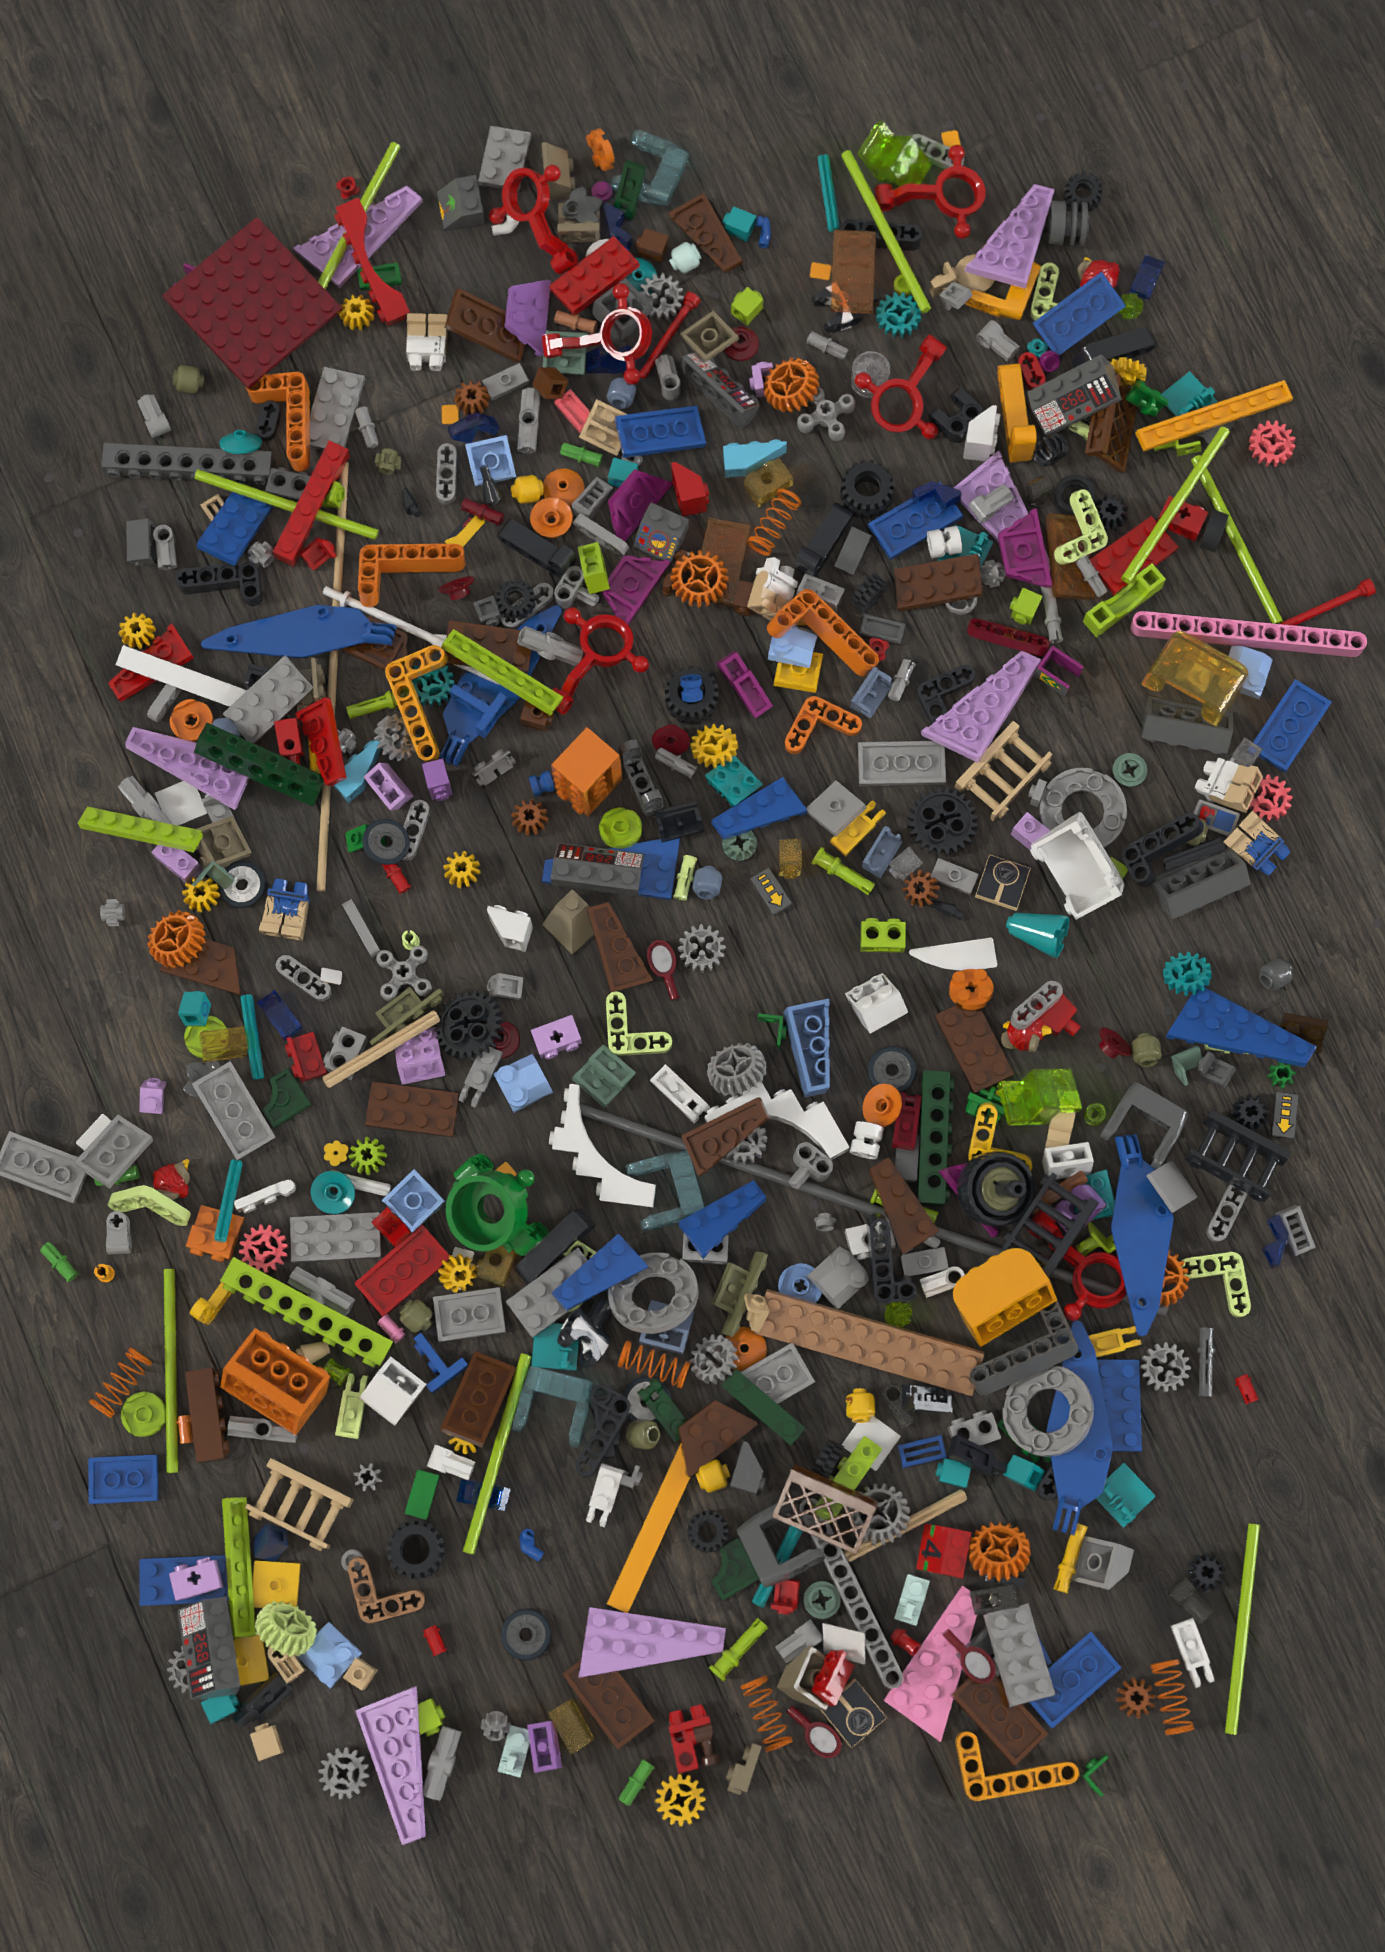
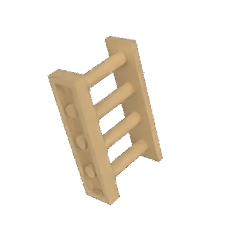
M1014 721L986 749L978 763L974 762L956 781L954 787L959 793H962L965 789L971 790L994 810L990 817L992 821L997 817L1001 819L1009 810L1007 806L1040 771L1044 773L1052 764L1050 762L1051 752H1048L1042 758L1018 737L1020 726ZM1007 743L1010 745L1013 743L1037 764L1030 773L1026 772L1004 753L1005 750L1003 748ZM994 758L996 760L999 759L1022 779L1015 789L990 768L991 765L989 763ZM979 774L986 775L1008 794L1001 804L976 784L975 778Z
M270 1458L266 1467L272 1469L270 1472L272 1475L256 1506L246 1505L245 1508L250 1510L249 1515L260 1521L264 1517L311 1541L309 1546L319 1551H322L323 1548L329 1549L331 1545L325 1543L324 1540L339 1510L343 1509L344 1506L350 1508L354 1499ZM286 1476L292 1479L290 1482L292 1485L274 1517L263 1510L279 1479ZM306 1486L312 1489L310 1492L312 1495L296 1527L284 1522V1519L299 1489ZM326 1496L332 1499L330 1503L332 1506L316 1537L304 1532V1529L319 1500Z

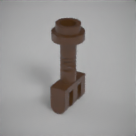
M681 549L679 552H676L674 559L676 562L677 560L683 562L682 556L685 555L690 558V553ZM672 570L670 574H667L663 582L662 593L664 596H670L673 591L672 584L674 582L671 581V576L674 574Z

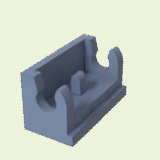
M874 666L851 700L850 708L871 719L890 691L893 684L891 682L892 678Z
M884 826L865 857L862 868L881 878L903 842L901 841V836L899 834H892L891 829Z

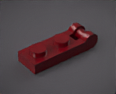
M899 1092L902 1099V1107L895 1121L892 1148L914 1151L922 1095L915 1094V1096L906 1095V1092ZM905 1103H906V1104H912L913 1107H911V1106H905Z

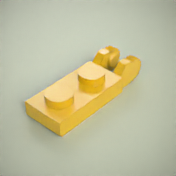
M873 800L837 837L834 836L830 840V843L845 857L876 827V824L886 814L882 809L872 820L866 816L875 808L876 803Z
M1135 1326L1121 1330L1117 1328L1088 1336L1095 1349L1096 1358L1142 1345L1141 1340L1137 1339L1127 1343L1123 1342L1122 1335L1135 1333Z

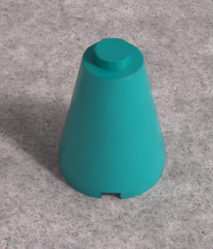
M1014 913L1013 916L1008 917L1006 928L1009 929V934L1051 957L1058 958L1064 946L1062 943L1063 939L1067 937L1070 919L1065 915Z

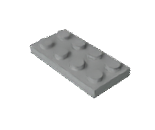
M324 367L310 413V448L324 451L329 440L346 448L355 417V410L358 407L364 386L365 376Z
M284 656L235 701L223 715L234 722L240 734L247 741L255 744L275 726L274 721L281 720L313 690V684L287 656Z
M934 741L858 742L859 786L945 785V746Z
M231 1061L192 1083L237 1160L276 1138Z
M9 1131L0 1151V1176L72 1204L76 1203L88 1174L75 1166L74 1162L78 1157Z
M380 1213L290 1217L291 1262L382 1258L381 1232L371 1223Z
M579 1248L506 1301L532 1338L571 1310L566 1311L551 1293L588 1261Z
M1029 1604L983 1615L1010 1707L1055 1695Z

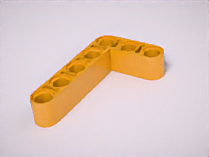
M1020 364L998 365V381L1010 463L1031 461L1036 445L1035 425H1028Z
M438 645L429 646L393 661L387 665L385 670L386 677L416 753L426 763L438 760L440 752L412 680L439 669L447 663L448 655ZM435 652H441V658L438 661H432V655ZM421 660L420 668L412 669L413 662ZM401 668V675L398 678H393V671ZM409 688L408 696L401 698V690ZM411 708H417V714L412 718L408 717V711ZM424 727L425 734L422 737H416L417 729ZM427 747H432L433 749L430 757H424L423 754Z
M963 1731L955 1739L966 1795L974 1801L1071 1784L1079 1776L1077 1766L1068 1761L985 1776L977 1737L971 1732ZM969 1735L973 1740L972 1746L968 1749H964L960 1744L961 1738ZM970 1759H974L977 1762V1769L974 1772H967L965 1768L966 1762ZM1065 1766H1070L1073 1770V1775L1069 1779H1064L1061 1775V1771ZM1043 1770H1047L1050 1773V1779L1047 1783H1041L1038 1779L1039 1773ZM1020 1774H1024L1027 1777V1784L1022 1788L1016 1785V1777ZM996 1779H1002L1005 1783L1004 1789L1000 1792H996L993 1789V1782ZM974 1783H979L982 1787V1791L978 1796H972L970 1793V1786Z

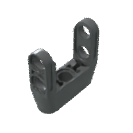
M629 740L619 746L620 759L625 775L643 814L650 817L655 816L654 811L663 808V798L659 789L655 790L643 763L641 748L637 740ZM634 763V765L637 766L638 774L636 775L633 767H630V764ZM641 781L648 784L644 789H639L636 785Z
M1133 1082L1099 1137L1108 1141L1118 1129L1129 1108L1133 1109L1168 1130L1151 1158L1152 1163L1150 1166L1156 1170L1161 1167L1189 1114L1181 1107L1147 1087Z
M795 1500L794 1502L798 1509L800 1505L798 1501ZM777 1503L754 1515L736 1529L765 1588L787 1581L825 1559L821 1548L809 1549L780 1565L763 1531L780 1521L772 1517ZM791 1503L782 1505L779 1513L787 1517L793 1515L794 1510Z

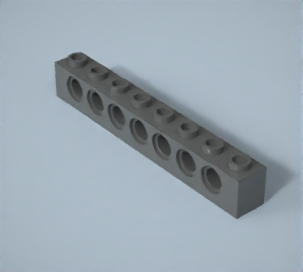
M104 443L101 467L105 475L114 478L122 475L134 479L149 477L154 480L170 478L175 481L191 479L195 482H201L194 479L195 473L199 469L241 484L254 482L257 485H266L271 468H274L275 459L270 451L233 454L222 449ZM129 459L127 464H121L123 460ZM150 460V463L148 465H142L144 461ZM168 461L171 462V464H170L169 466H167V467H164V466H163V464H164L165 462H168ZM186 463H192L190 467L184 468ZM207 464H214L210 469H205ZM228 465H235L231 470L225 469ZM249 466H255V469L252 471L246 470Z

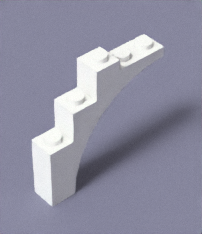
M757 1082L758 1088L752 1087L750 1092L744 1091L740 1097L735 1095L726 1100V1105L720 1108L718 1105L712 1107L707 1111V1115H705L707 1123L760 1097L770 1117L769 1119L791 1125L807 1135L830 1160L848 1152L850 1148L824 1102L819 1104L817 1101L806 1107L807 1111L804 1112L791 1089L788 1091L782 1089L773 1095L774 1098L771 1099L762 1082Z
M570 1084L569 1089L565 1088L564 1102H567L566 1111L562 1110L561 1124H564V1128L555 1127V1131L550 1132L549 1144L553 1145L552 1149L579 1153L578 1157H574L573 1170H576V1175L602 1178V1183H597L596 1196H600V1201L654 1207L656 1185L637 1181L622 1174L597 1152L587 1135L582 1121L579 1104L580 1086Z

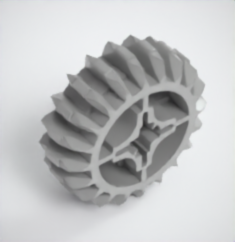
M741 1042L735 1046L732 1043L730 1047H723L721 1052L716 1051V1056L711 1057V1062L707 1064V1076L711 1086L718 1093L722 1092L725 1096L730 1093L733 1097L736 1093H739L742 1096L744 1091L750 1092V1088H758L757 1082H763V1076L766 1075V1061L763 1053L756 1046H751L749 1043L743 1045Z
M874 1483L873 1490L866 1486V1493L864 1495L875 1500H885L882 1503H878L875 1510L880 1514L883 1513L884 1518L880 1515L876 1516L874 1512L863 1540L868 1542L872 1538L873 1545H876L877 1541L881 1540V1544L885 1545V1539L889 1538L890 1542L893 1543V1536L896 1535L901 1538L900 1530L906 1531L907 1525L905 1523L910 1522V1517L907 1515L910 1513V1508L906 1507L908 1501L907 1499H902V1492L895 1493L896 1490L893 1486L889 1490H887L886 1484H883L881 1489H878L877 1484ZM896 1506L898 1514L895 1521L892 1522L889 1514L892 1512V1508ZM861 1512L851 1514L856 1526L863 1523ZM877 1526L885 1527V1529L875 1530L874 1528ZM862 1528L857 1529L858 1532H859V1535H860V1533H861Z

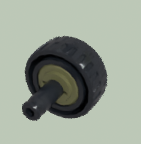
M992 1151L973 1157L961 1170L957 1182L958 1200L962 1209L974 1221L987 1226H1007L1016 1223L1019 1219H1022L1034 1200L1035 1182L1029 1167L1020 1158L1006 1152Z

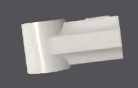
M951 1267L945 1271L920 1279L926 1298L953 1289L955 1284L949 1281V1273L955 1271L962 1277L965 1275L963 1270L959 1267Z
M435 1445L427 1467L469 1480L476 1462L453 1454L454 1452Z

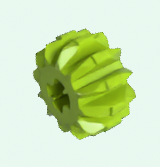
M365 1137V1144L358 1139L356 1142L359 1147L351 1146L350 1148L355 1152V1154L349 1155V1159L355 1160L351 1163V1166L353 1168L358 1167L357 1172L360 1174L365 1169L366 1174L371 1175V1168L378 1173L377 1165L385 1166V1162L380 1159L387 1157L386 1153L381 1152L385 1148L384 1145H378L376 1138L371 1144L369 1137ZM368 1151H371L370 1153L373 1157L371 1160L367 1158V1161H365L364 1153L368 1154Z

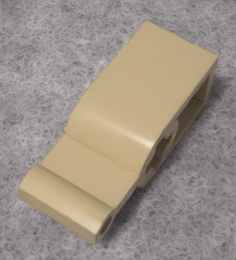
M1058 1090L1055 1093L1045 1148L1069 1145L1079 1095Z
M269 1647V1659L286 1683H291L307 1671L297 1656L293 1655L290 1657L285 1653L283 1657H276L277 1651Z

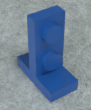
M454 684L450 690L452 699L482 717L475 727L477 734L483 738L487 736L509 705L507 697L502 693H499L490 705L484 698L474 697L472 692L464 686L460 688Z
M422 1333L414 1337L417 1342L414 1347L421 1356L426 1354L430 1359V1362L427 1364L435 1374L440 1373L439 1376L426 1385L431 1393H436L467 1369L468 1364L463 1358L448 1368Z

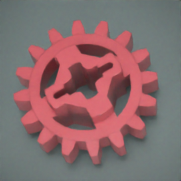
M1267 421L1265 426L1260 423L1257 429L1252 431V436H1250L1248 441L1251 444L1248 449L1249 451H1254L1252 458L1259 457V464L1262 461H1266V466L1268 467L1270 462H1273V465L1277 467L1279 461L1284 464L1287 458H1291L1293 454L1291 451H1294L1296 446L1292 444L1295 441V437H1290L1291 429L1285 430L1286 424L1280 427L1278 426V421H1275L1274 425Z
M1267 774L1265 780L1262 778L1258 786L1259 796L1255 799L1253 797L1248 809H1252L1261 819L1265 817L1266 822H1270L1271 817L1278 821L1280 818L1279 814L1284 817L1287 813L1286 810H1289L1291 804L1288 802L1292 800L1293 796L1287 795L1291 789L1284 788L1283 786L1286 782L1282 781L1279 783L1278 776L1271 780L1270 775ZM1265 795H1266L1267 798H1270V797L1272 798L1271 802H1270L1269 799H1266V800H1265V798H1264ZM1282 798V804L1280 808H1278L1277 801H1279V799Z
M259 1225L258 1231L252 1227L251 1235L244 1234L247 1240L246 1242L240 1241L244 1249L240 1250L239 1253L245 1255L242 1258V1262H249L248 1265L251 1267L255 1266V1269L259 1271L263 1269L264 1273L268 1274L269 1268L276 1271L277 1263L284 1264L281 1258L288 1257L284 1249L289 1248V1245L282 1243L286 1240V1237L284 1235L279 1237L281 1232L279 1229L272 1232L273 1227L271 1225H268L266 1230L263 1225ZM261 1236V1239L253 1241L256 1237ZM272 1237L276 1239L278 1248L272 1245ZM266 1244V1247L271 1251H264L262 1254L256 1247H264ZM250 1250L256 1254V1261L251 1258ZM275 1257L271 1262L266 1263L269 1258Z

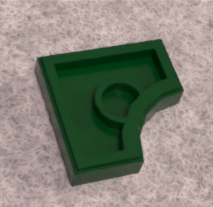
M289 1068L269 1079L272 1086V1096L262 1111L274 1129L312 1106Z
M739 1537L719 1549L722 1556V1566L718 1575L711 1582L722 1601L759 1580L757 1572Z

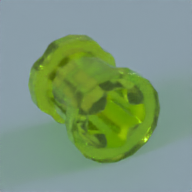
M1100 1103L1090 1104L1084 1112L1085 1122L1091 1126L1099 1125L1106 1116L1105 1107ZM1096 1110L1099 1113L1098 1116L1094 1119L1091 1117L1092 1112Z
M333 1358L324 1367L330 1378L338 1382L339 1386L344 1384L351 1372V1369L337 1364Z

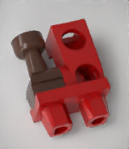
M702 1704L690 1707L693 1717L691 1721L684 1722L681 1710L669 1713L671 1725L669 1726V1732L678 1774L699 1768L694 1745L701 1744L705 1756L701 1758L703 1767L720 1763L719 1754H714L711 1740L713 1730L710 1718L706 1716Z

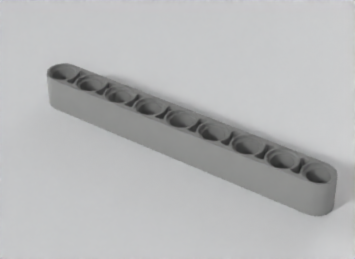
M810 1498L812 1504L816 1506L818 1501L814 1498ZM806 1499L800 1504V1512L804 1511L803 1507L808 1504ZM804 1514L801 1516L805 1525L816 1524L813 1515ZM817 1515L820 1522L824 1521V1519ZM829 1523L824 1524L827 1530L826 1534L829 1536L833 1535L834 1533ZM811 1535L816 1548H821L823 1553L827 1545L835 1546L837 1550L834 1557L825 1555L823 1562L857 1632L865 1633L868 1629H874L878 1633V1638L874 1642H869L865 1638V1648L882 1683L889 1689L899 1687L903 1682V1674L841 1547ZM837 1566L846 1568L847 1575L844 1578L835 1576L834 1569ZM847 1587H854L857 1590V1597L855 1599L846 1598L844 1590ZM857 1608H864L867 1611L868 1616L865 1620L860 1621L855 1617V1610ZM884 1650L887 1652L888 1660L886 1663H879L876 1660L875 1655L877 1651ZM890 1671L898 1674L899 1681L895 1685H890L886 1681V1675Z

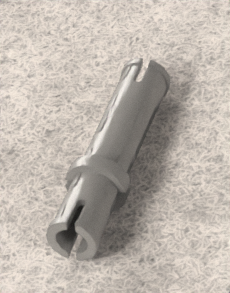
M1051 579L1052 587H1041L1046 616L1044 623L1048 628L1049 642L1053 644L1055 640V644L1063 641L1060 627L1062 620L1058 615L1054 582Z

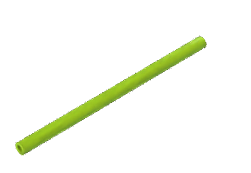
M391 142L360 201L365 213L400 149V145L395 142ZM343 235L318 280V283L324 289L327 288L348 248Z
M850 150L845 151L841 156L921 313L928 312L931 307Z
M1220 427L1121 577L1124 582L1131 583L1229 435L1230 431L1226 427Z
M1201 455L1191 459L1194 467L1201 458ZM1206 468L1200 479L1215 510L1229 515L1225 530L1272 624H1280L1283 622V619Z
M199 469L195 473V480L291 512L294 511L297 502ZM319 510L315 518L317 521L374 540L378 536L379 530L321 510Z
M164 1269L167 1473H178L175 1269Z
M521 1353L464 1545L463 1552L474 1555L531 1361L532 1356Z
M1248 1524L1225 1733L1237 1735L1260 1525Z

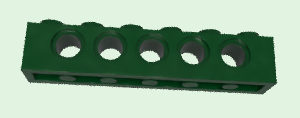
M210 723L205 724L198 737L194 750L195 754L312 807L321 793L324 784L321 774Z
M923 1070L917 1187V1199L922 1206L944 1207L945 1201H949L950 1188H946V1181L939 1173L941 1169L951 1167L947 1166V1157H951V1144H947L948 1135H952V1122H948L949 1113L953 1112V1100H949V1091L954 1089V1078H950V1072ZM932 1091H941L943 1098L940 1100L934 1099L931 1094ZM939 1112L943 1119L935 1122L931 1118V1113ZM931 1134H939L942 1141L938 1144L931 1142ZM933 1155L938 1156L941 1164L938 1166L930 1164L929 1157ZM932 1177L937 1178L940 1181V1186L932 1188L928 1184V1179Z

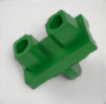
M1137 380L1131 386V391L1126 395V400L1139 407L1141 413L1144 415L1150 414L1153 417L1169 404L1168 399L1161 396L1160 392L1145 386V383L1141 380Z
M992 1086L990 1092L981 1089L979 1093L987 1097V1099L970 1092L966 1100L968 1103L965 1113L976 1117L979 1106L985 1102H990L997 1108V1123L1000 1117L1004 1116L1007 1108L991 1102L993 1100L1000 1103L1002 1098L994 1094L996 1087ZM990 1108L986 1109L988 1113L984 1121L987 1123L989 1116L994 1115V1113H991Z

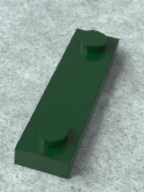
M737 1369L721 1386L790 1446L805 1430L804 1426Z

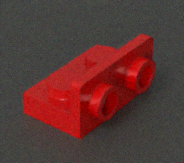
M314 1032L293 1039L291 1037L286 1038L288 1044L285 1045L288 1057H293L295 1064L291 1065L295 1078L299 1077L303 1083L327 1074Z
M843 1650L830 1651L824 1659V1665L816 1676L815 1684L811 1690L829 1706H836L854 1668V1665L845 1658L847 1653Z

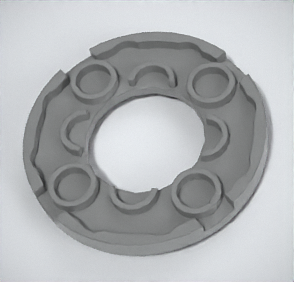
M1074 768L1060 773L1047 785L1041 797L1039 805L1041 824L1051 831L1065 821L1061 809L1066 797L1074 792H1090L1097 796L1103 805V820L1093 831L1102 846L1106 848L1116 840L1125 824L1127 805L1122 790L1111 777L1094 771L1091 768Z
M647 1253L640 1255V1258L649 1266L648 1269L631 1276V1278L619 1282L608 1290V1299L612 1313L623 1326L635 1332L653 1334L670 1330L685 1321L696 1306L699 1294L696 1276L692 1268L685 1261L670 1257V1254ZM658 1276L671 1281L675 1287V1296L668 1306L653 1312L652 1310L650 1312L644 1311L642 1308L635 1306L632 1301V1293L642 1280Z
M1051 1366L1011 1384L1007 1390L1003 1408V1420L1006 1430L1013 1441L1029 1453L1043 1457L1065 1454L1077 1447L1091 1428L1094 1416L1091 1393L1080 1377L1064 1367ZM1045 1389H1055L1062 1392L1067 1397L1070 1405L1067 1423L1060 1430L1053 1433H1042L1036 1430L1030 1424L1027 1416V1407L1031 1398L1036 1393Z

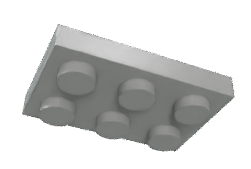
M490 126L478 180L480 186L503 189L507 176L513 170L525 168L531 132ZM521 182L519 184L517 192L520 191Z
M117 1115L74 1162L75 1166L110 1189L153 1142V1138L120 1115Z
M500 1287L433 1297L438 1342L506 1333Z
M793 1343L741 1372L777 1404L815 1383Z

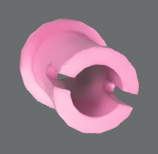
M388 1314L378 1321L377 1325L390 1337L389 1340L398 1343L405 1336L404 1329L399 1328Z

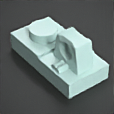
M907 1574L894 1619L917 1626L930 1581Z
M510 1725L498 1772L521 1777L530 1744L528 1729Z

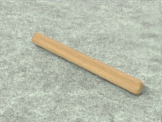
M435 1011L429 1012L323 1076L324 1083L328 1088L334 1086L440 1021L439 1016Z
M960 1489L909 1516L910 1522L905 1523L907 1530H900L901 1534L966 1501L967 1496L965 1492ZM872 1538L868 1542L862 1541L857 1554L845 1550L844 1555L847 1561L851 1562L881 1546V1540H878L876 1545L872 1544Z

